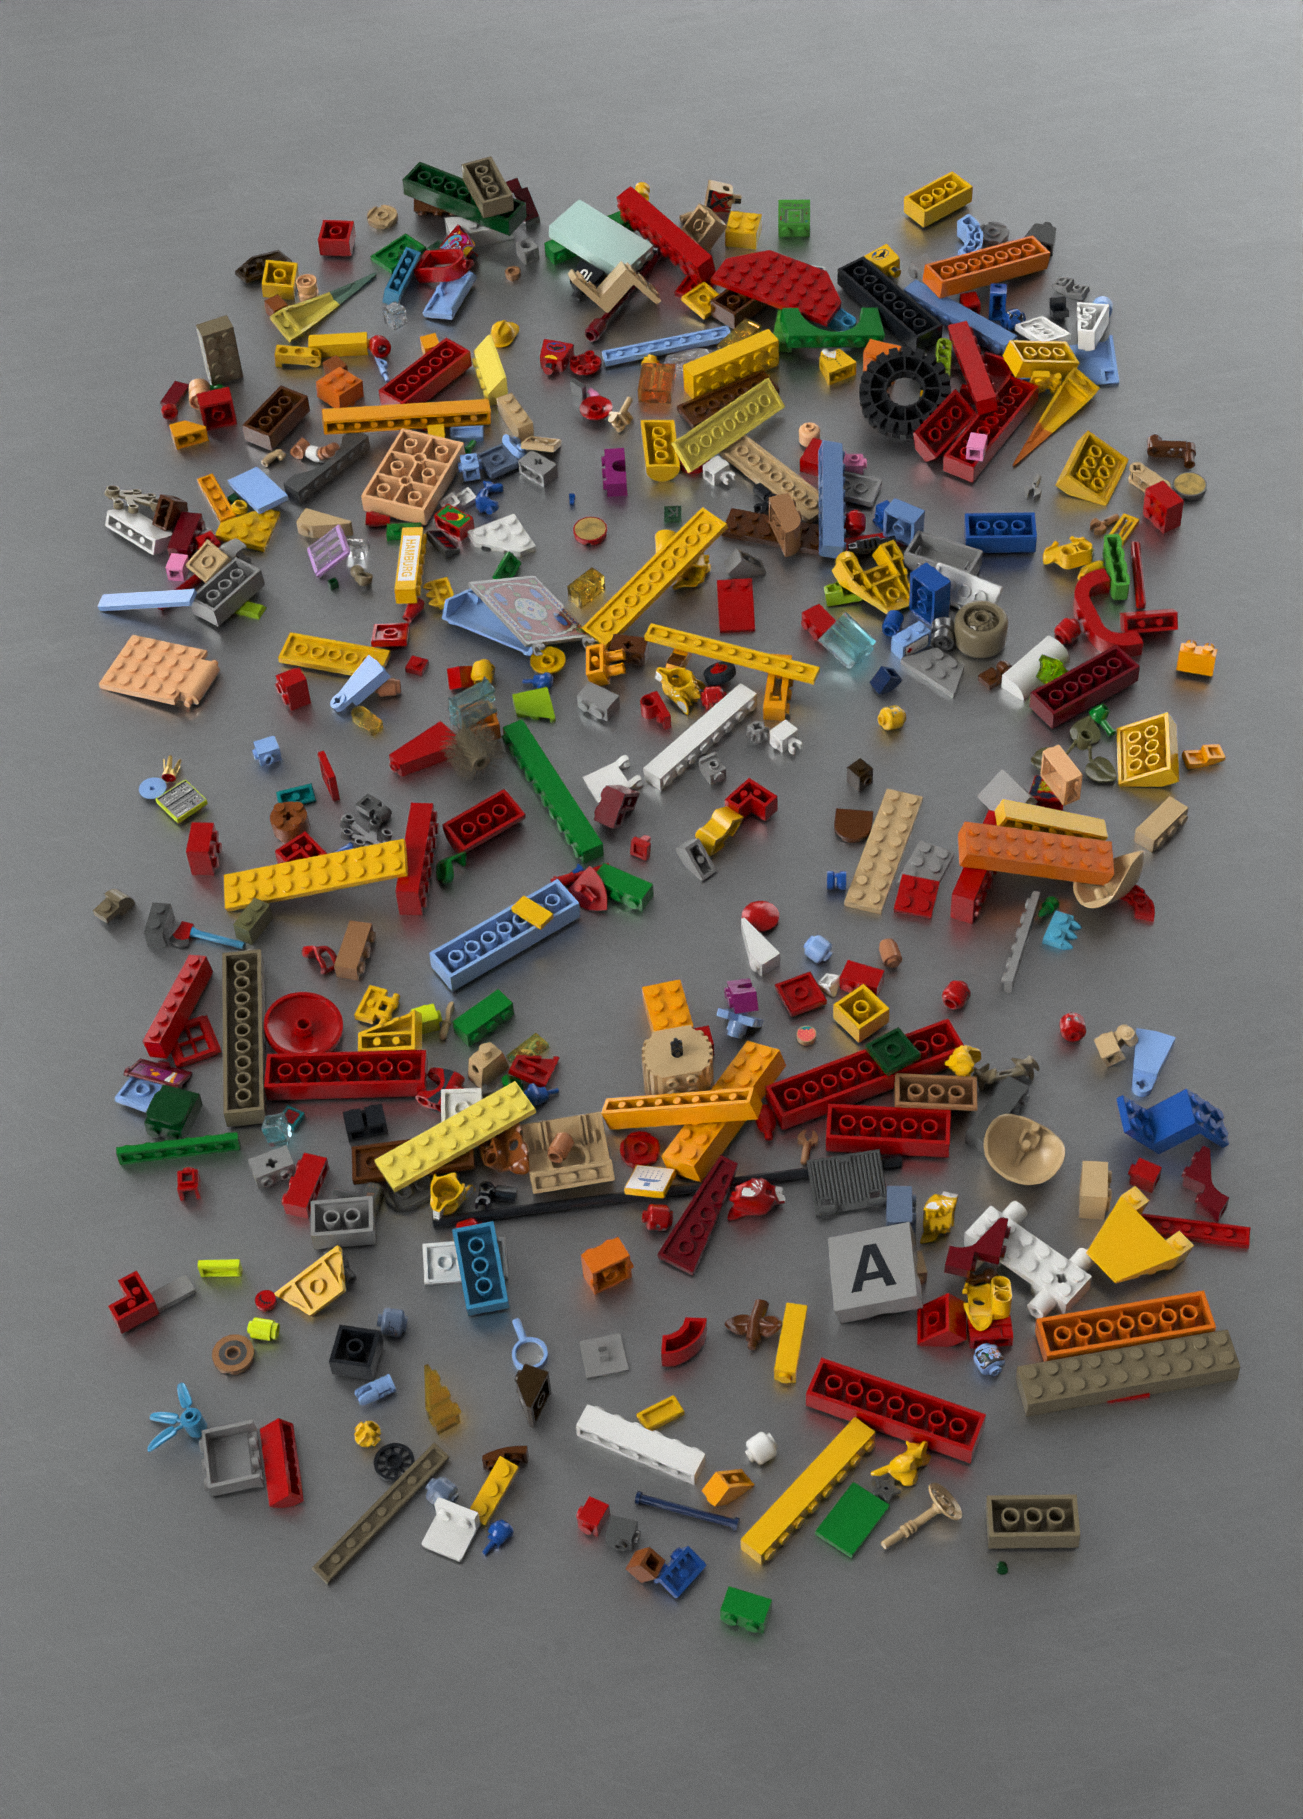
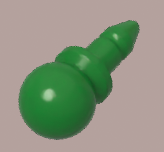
M1054 896L1047 897L1042 903L1038 917H1044L1046 914H1051L1057 910L1060 905L1058 898Z

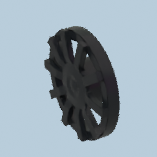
M390 1443L383 1446L374 1457V1468L377 1475L384 1481L396 1482L400 1477L397 1471L403 1474L405 1470L402 1467H410L415 1462L413 1452L409 1447L401 1443ZM394 1448H400L401 1450L399 1453H396ZM391 1449V1453L387 1455L385 1451ZM404 1451L408 1452L409 1455L402 1457ZM383 1455L385 1457V1461L379 1460V1457ZM411 1458V1464L403 1462ZM378 1464L386 1465L383 1468L378 1469ZM388 1469V1472H387L386 1475H384V1474L381 1473V1472H383V1471H385V1470ZM392 1472H394V1476H395V1477H389V1476L391 1475Z

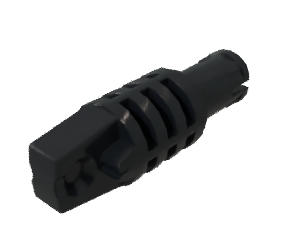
M895 535L885 538L876 536L874 538L856 540V542L847 545L848 551L858 555H865L866 553H874L883 543L894 540L897 544Z

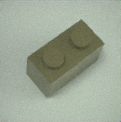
M253 898L233 924L237 939L250 945L255 943L273 920L270 904Z

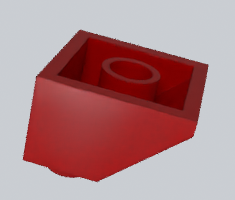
M947 1293L923 1304V1308L917 1309V1345L952 1347L965 1341L966 1312L963 1304L966 1302Z

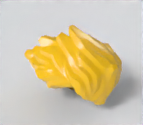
M966 1044L964 1046L961 1045L955 1048V1051L949 1057V1060L945 1062V1065L949 1066L956 1076L971 1077V1074L974 1072V1065L982 1059L979 1049Z

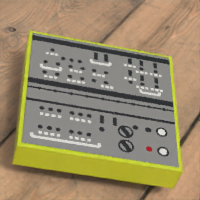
M187 780L180 782L156 798V803L177 823H180L208 804L207 800Z

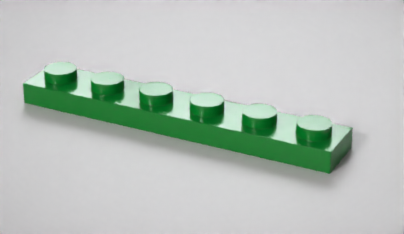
M227 1132L219 1135L124 1145L116 1147V1155L119 1164L123 1165L241 1150V1143L238 1132Z

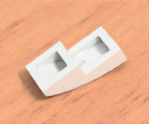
M467 487L457 495L450 493L440 500L439 504L442 508L446 504H450L461 511L473 505L476 496Z

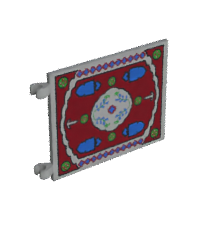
M535 575L473 581L467 584L525 647H532L536 656L543 655L541 650L545 649V645L581 640L583 647L586 649L587 646H591L590 643H595V639L582 630L583 625Z

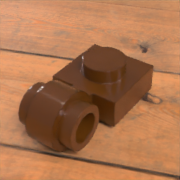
M1001 660L996 665L997 670L993 667L978 675V681L990 691L1002 683V675L1012 665L1007 661Z

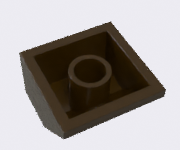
M525 1363L522 1370H518L515 1376L516 1392L518 1393L519 1402L531 1428H534L552 1392L549 1372Z

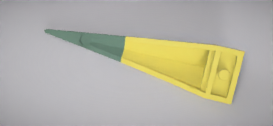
M372 273L320 296L284 307L272 314L270 320L287 341L291 343L297 338L304 336L372 280L376 273Z

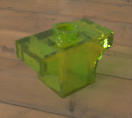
M1042 654L1039 658L1040 669L1036 678L1043 684H1046L1068 672V670L1063 666L1064 663L1062 661Z

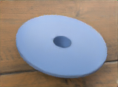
M156 777L144 780L139 786L140 795L146 799H156L166 791V783Z

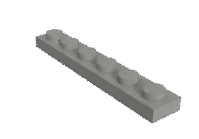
M1033 891L1031 898L1027 897L1025 903L1027 911L1026 913L1022 912L1020 920L1022 927L1017 928L1015 937L1017 942L1012 944L1011 953L1013 955L1008 957L1006 964L1008 971L1003 973L1001 983L1004 984V992L1012 993L1038 910L1040 892Z

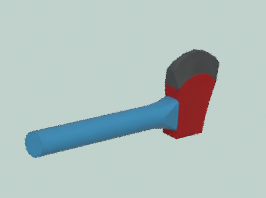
M185 921L181 922L177 930L169 938L173 946L180 948L189 946L191 938H200L243 950L246 946V943L200 931L194 928L193 923Z

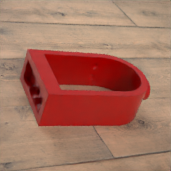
M461 249L428 250L424 252L413 272L419 283L449 282L464 276L468 272L471 263L469 259H466ZM452 264L445 267H435V265Z

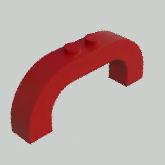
M1102 568L1084 575L1076 584L1073 601L1074 616L1080 622L1081 631L1086 634L1089 642L1100 652L1118 645L1130 657L1142 655L1143 641L1138 631L1134 630L1126 633L1110 631L1102 623L1091 601L1097 595L1109 593L1111 580L1106 570Z

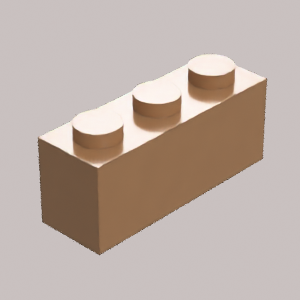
M349 921L334 964L336 977L359 981L361 973L365 971L366 958L370 957L371 943H374L376 938V932L373 931L372 923Z

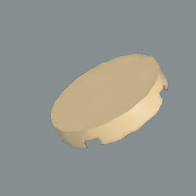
M381 205L378 208L375 206L367 213V221L373 228L387 229L397 223L398 213L394 207L389 205Z

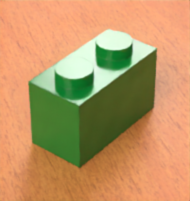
M728 1586L720 1609V1618L730 1626L739 1625L753 1633H764L772 1611V1599Z

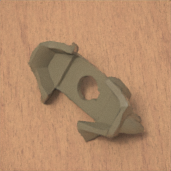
M1028 1055L1025 1059L1012 1058L1011 1060L1016 1066L997 1072L996 1068L989 1070V1063L980 1069L974 1067L972 1077H977L978 1087L980 1091H984L985 1082L992 1084L994 1081L1006 1079L1008 1075L1011 1077L1025 1075L1029 1076L1030 1080H1033V1068L1039 1071V1065L1033 1056Z

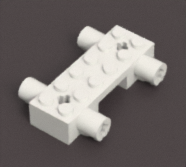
M1012 1201L1002 1213L990 1206L965 1232L964 1246L968 1247L975 1244L999 1218H1008L1007 1226L1011 1227L1009 1239L1004 1238L1003 1245L1007 1246L1005 1257L1000 1258L999 1265L989 1264L996 1269L1003 1264L1031 1284L1030 1293L1035 1297L1027 1304V1309L1036 1319L1046 1317L1052 1309L1060 1315L1069 1313L1091 1287L1092 1276L1087 1271L1095 1262L1086 1254L1087 1250L1079 1248L1068 1260L1019 1225L1028 1215L1027 1210L1022 1204ZM977 1260L975 1271L984 1263V1261Z

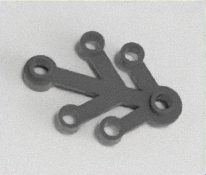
M345 814L341 817V838L353 840L354 848L369 846L365 843L371 845L380 843L377 841V831L381 824L379 820L371 819L369 821L368 828L370 833H368L355 823L356 820L353 815ZM382 830V843L389 842L392 839L393 832L391 830Z

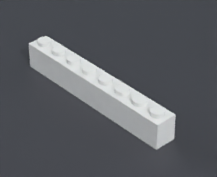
M741 683L643 768L644 780L660 791L664 787L669 786L672 780L681 775L690 764H694L698 757L705 754L724 734L730 732L733 726L741 722L750 711L755 710L757 707V693Z

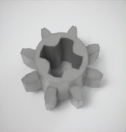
M754 721L751 725L748 724L746 737H751V742L760 744L764 739H768L769 727H764V722Z

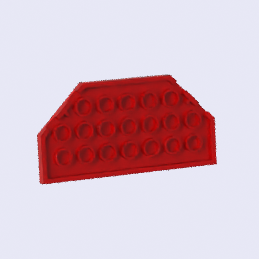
M772 250L726 258L711 277V283L781 310L782 308H799L803 318L826 327L839 311L842 304L827 271Z

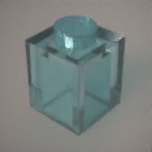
M279 1113L265 1116L261 1130L269 1146L289 1144L292 1129L285 1114Z

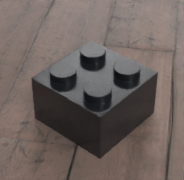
M339 1324L329 1359L332 1374L374 1380L384 1344L381 1330Z

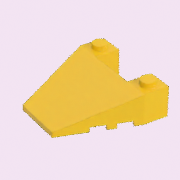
M894 540L881 544L872 554L878 565L874 568L863 571L854 555L839 560L831 570L842 587L885 614L891 610L899 611L909 607L910 583L907 578L908 571L907 568H904L903 554Z
M1136 1186L1121 1195L1086 1252L1115 1284L1139 1278L1143 1274L1148 1273L1151 1275L1159 1270L1173 1269L1187 1258L1194 1247L1180 1231L1165 1240L1141 1216L1150 1200Z

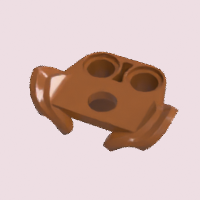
M519 1123L479 1145L484 1165L498 1173L507 1171L519 1175L528 1173L530 1168L528 1146L523 1140L521 1133L523 1129ZM518 1140L517 1148L511 1150V1144Z

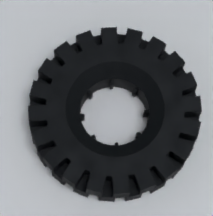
M896 347L889 349L888 355L884 352L877 355L876 362L871 360L867 365V371H863L859 385L860 406H862V413L865 419L868 418L869 424L874 429L878 427L879 433L885 436L889 432L892 433V438L900 439L901 435H905L906 439H914L913 433L951 394L950 378L948 373H945L946 368L941 362L937 363V357L931 353L926 356L925 350L917 348L916 352H912L911 347H903V351L898 352ZM910 378L920 384L923 394L914 404H908L907 406L898 405V403H894L890 399V394H887L891 383L897 379Z

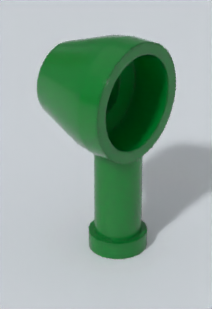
M1104 704L1092 708L1089 711L1092 719L1103 727L1108 737L1115 735V729L1106 720L1110 713L1109 708Z

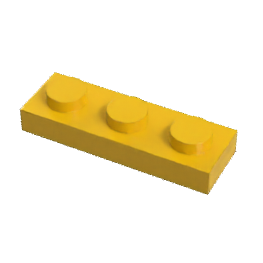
M499 1456L470 1507L471 1510L478 1512L480 1523L485 1526L490 1522L520 1469L519 1466Z

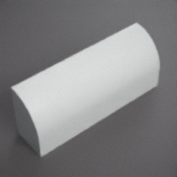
M128 505L124 506L123 509L107 511L106 527L152 555L166 551L173 534L169 530L164 531L152 525L153 521L139 512L136 514L129 513Z
M1048 635L1002 675L1001 687L1020 700L1025 701L1030 697V693L1045 684L1070 662L1066 648L1059 641Z

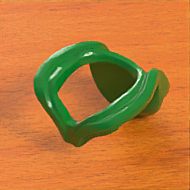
M461 852L438 861L436 864L437 879L443 884L452 883L454 869L451 861L454 860L461 866H466L467 853Z

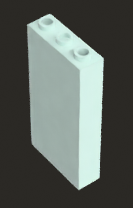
M580 199L549 225V238L608 275L621 261L624 264L628 262L636 272L653 257V245Z

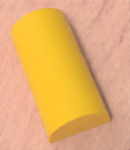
M641 420L640 425L647 475L651 479L660 482L673 479L680 471L679 457L671 443L677 440L674 420Z

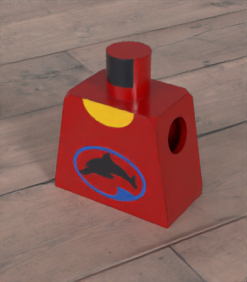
M544 339L540 353V365L544 373L551 375L553 371L563 372L570 364V358L575 356L574 344Z

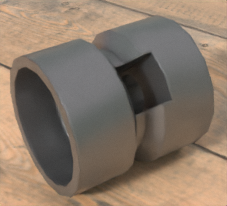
M946 617L935 619L932 622L931 646L942 651H948L954 645V622Z

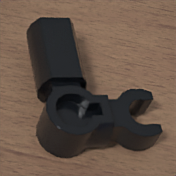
M758 483L753 487V493L763 503L756 504L754 512L759 511L761 514H766L769 511V497L776 496L777 494H772L764 485Z
M481 1182L479 1184L478 1197L475 1199V1209H478L479 1205H485L488 1211L490 1209V1201L493 1198L498 1201L516 1203L518 1187L497 1185L495 1187L491 1182Z

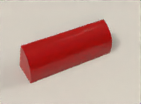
M277 1418L260 1428L269 1506L273 1508H287L300 1504L304 1499L294 1425Z

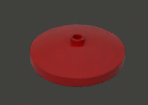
M295 992L282 996L268 1008L264 1018L265 1038L271 1048L278 1054L331 1052L339 1044L343 1033V1019L336 1005L324 996L311 992Z

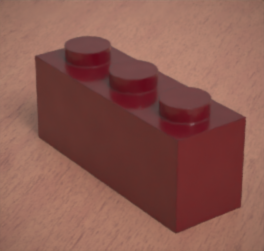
M181 512L167 546L169 558L171 553L188 555L190 560L192 555L195 554L197 545L195 537L200 536L205 528V521H203L201 513Z

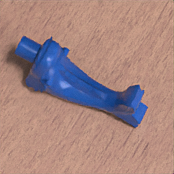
M483 481L485 488L477 494L475 504L479 513L486 512L491 515L499 509V504L497 501L491 500L488 497V493L503 492V485L501 483L493 484L491 481Z

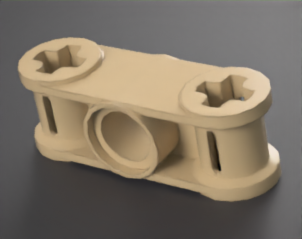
M1134 462L1130 465L1129 470L1131 474L1128 477V481L1143 493H1145L1147 487L1162 480L1171 488L1169 481L1142 463Z

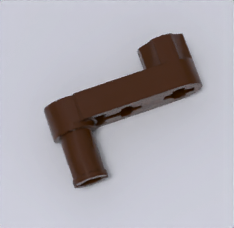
M1153 434L1147 438V454L1151 457L1184 458V467L1192 469L1195 467L1196 445L1193 442L1162 440L1159 435Z

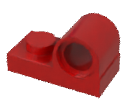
M658 691L642 696L640 699L642 717L645 719L656 718L665 730L672 728L671 715Z

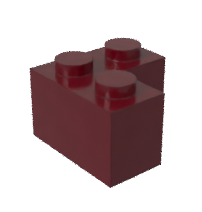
M606 785L601 792V801L595 809L594 821L612 829L620 828L626 811L635 809L640 793L623 785Z

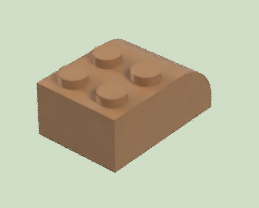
M789 492L769 497V523L785 558L799 551L802 533L801 512L797 511L796 502L794 499H791Z

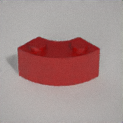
M685 1317L684 1323L678 1331L662 1335V1367L684 1363L699 1352L707 1337V1318Z

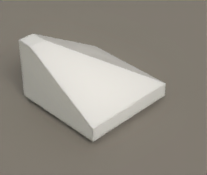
M826 973L817 983L821 991L830 997H835L840 984V975Z

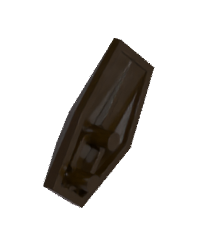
M280 250L255 255L235 271V275L245 283L263 279L266 260L292 262V260Z

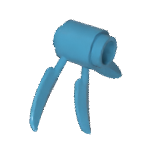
M181 1382L177 1385L181 1407L187 1409L182 1413L180 1419L178 1414L171 1412H155L149 1417L150 1420L175 1425L178 1422L181 1424L176 1428L170 1426L157 1435L148 1445V1452L155 1450L174 1437L177 1431L183 1427L189 1436L195 1438L202 1437L201 1430L207 1429V1422L201 1412L196 1408L190 1407L193 1401L185 1383Z

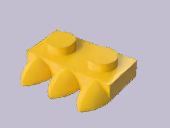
M448 577L432 580L423 585V589L429 590L426 597L432 599L429 605L439 607L440 610L444 609L445 599L454 596Z

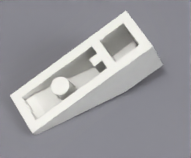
M742 918L741 931L749 965L754 972L757 971L763 977L780 966V953L745 918Z

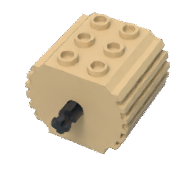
M691 1025L654 1031L652 1036L644 1041V1047H642V1067L645 1096L710 1091L714 1086L713 1050L711 1042H709L707 1036H704V1032L701 1030L696 1031Z

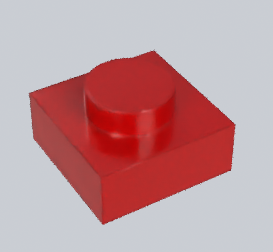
M412 655L405 666V672L422 677L429 666V660Z

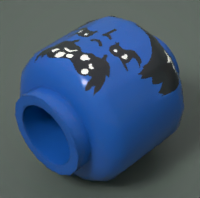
M1017 308L1005 311L1000 318L1001 326L1010 332L1015 331V324L1026 321L1025 314Z

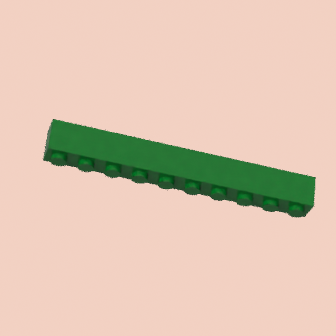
M523 719L504 726L503 735L501 736L503 743L509 746L510 753L513 758L516 757L519 768L521 770L524 769L528 782H532L535 793L541 796L542 804L544 807H548L551 818L557 821L559 831L564 832L568 845L573 846L575 856L577 858L580 857L583 864L604 856L602 841Z

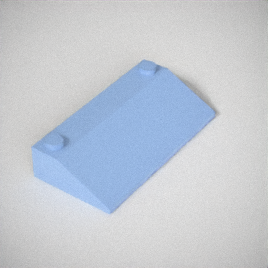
M1109 335L1105 342H1099L1095 350L1092 351L1078 349V344L1069 345L1080 362L1077 369L1097 386L1119 384L1113 335ZM1019 378L1027 382L1030 381V378Z
M471 588L445 599L442 619L448 621L449 624L458 625L523 652L526 656H531L534 653L532 647H525Z

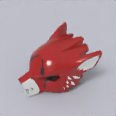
M752 1178L747 1182L737 1185L736 1191H732V1197L729 1198V1201L733 1202L734 1205L729 1210L727 1220H736L745 1216L765 1215L775 1205L784 1204L786 1200L783 1187L773 1186L763 1178Z

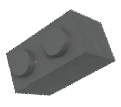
M152 902L144 930L148 947H167L175 919L171 904Z

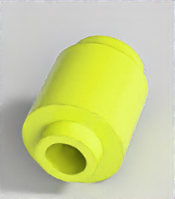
M254 1317L253 1321H249L247 1333L250 1334L251 1338L266 1341L277 1340L280 1332V1323H275V1320Z

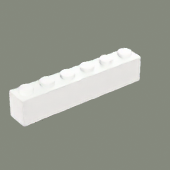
M587 1404L576 1424L577 1436L692 1485L696 1484L706 1465V1455L699 1448L688 1447L678 1439H669L662 1433L655 1430L650 1431L637 1422L631 1423L618 1414L612 1415L607 1413L599 1406L593 1407Z

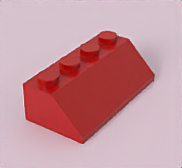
M954 389L913 433L915 450L925 462L936 459L977 415L957 389Z

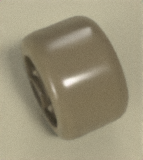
M973 601L961 607L954 621V642L957 648L965 655L973 658H989L997 655L1007 643L1009 626L1007 614L1000 606L988 601Z

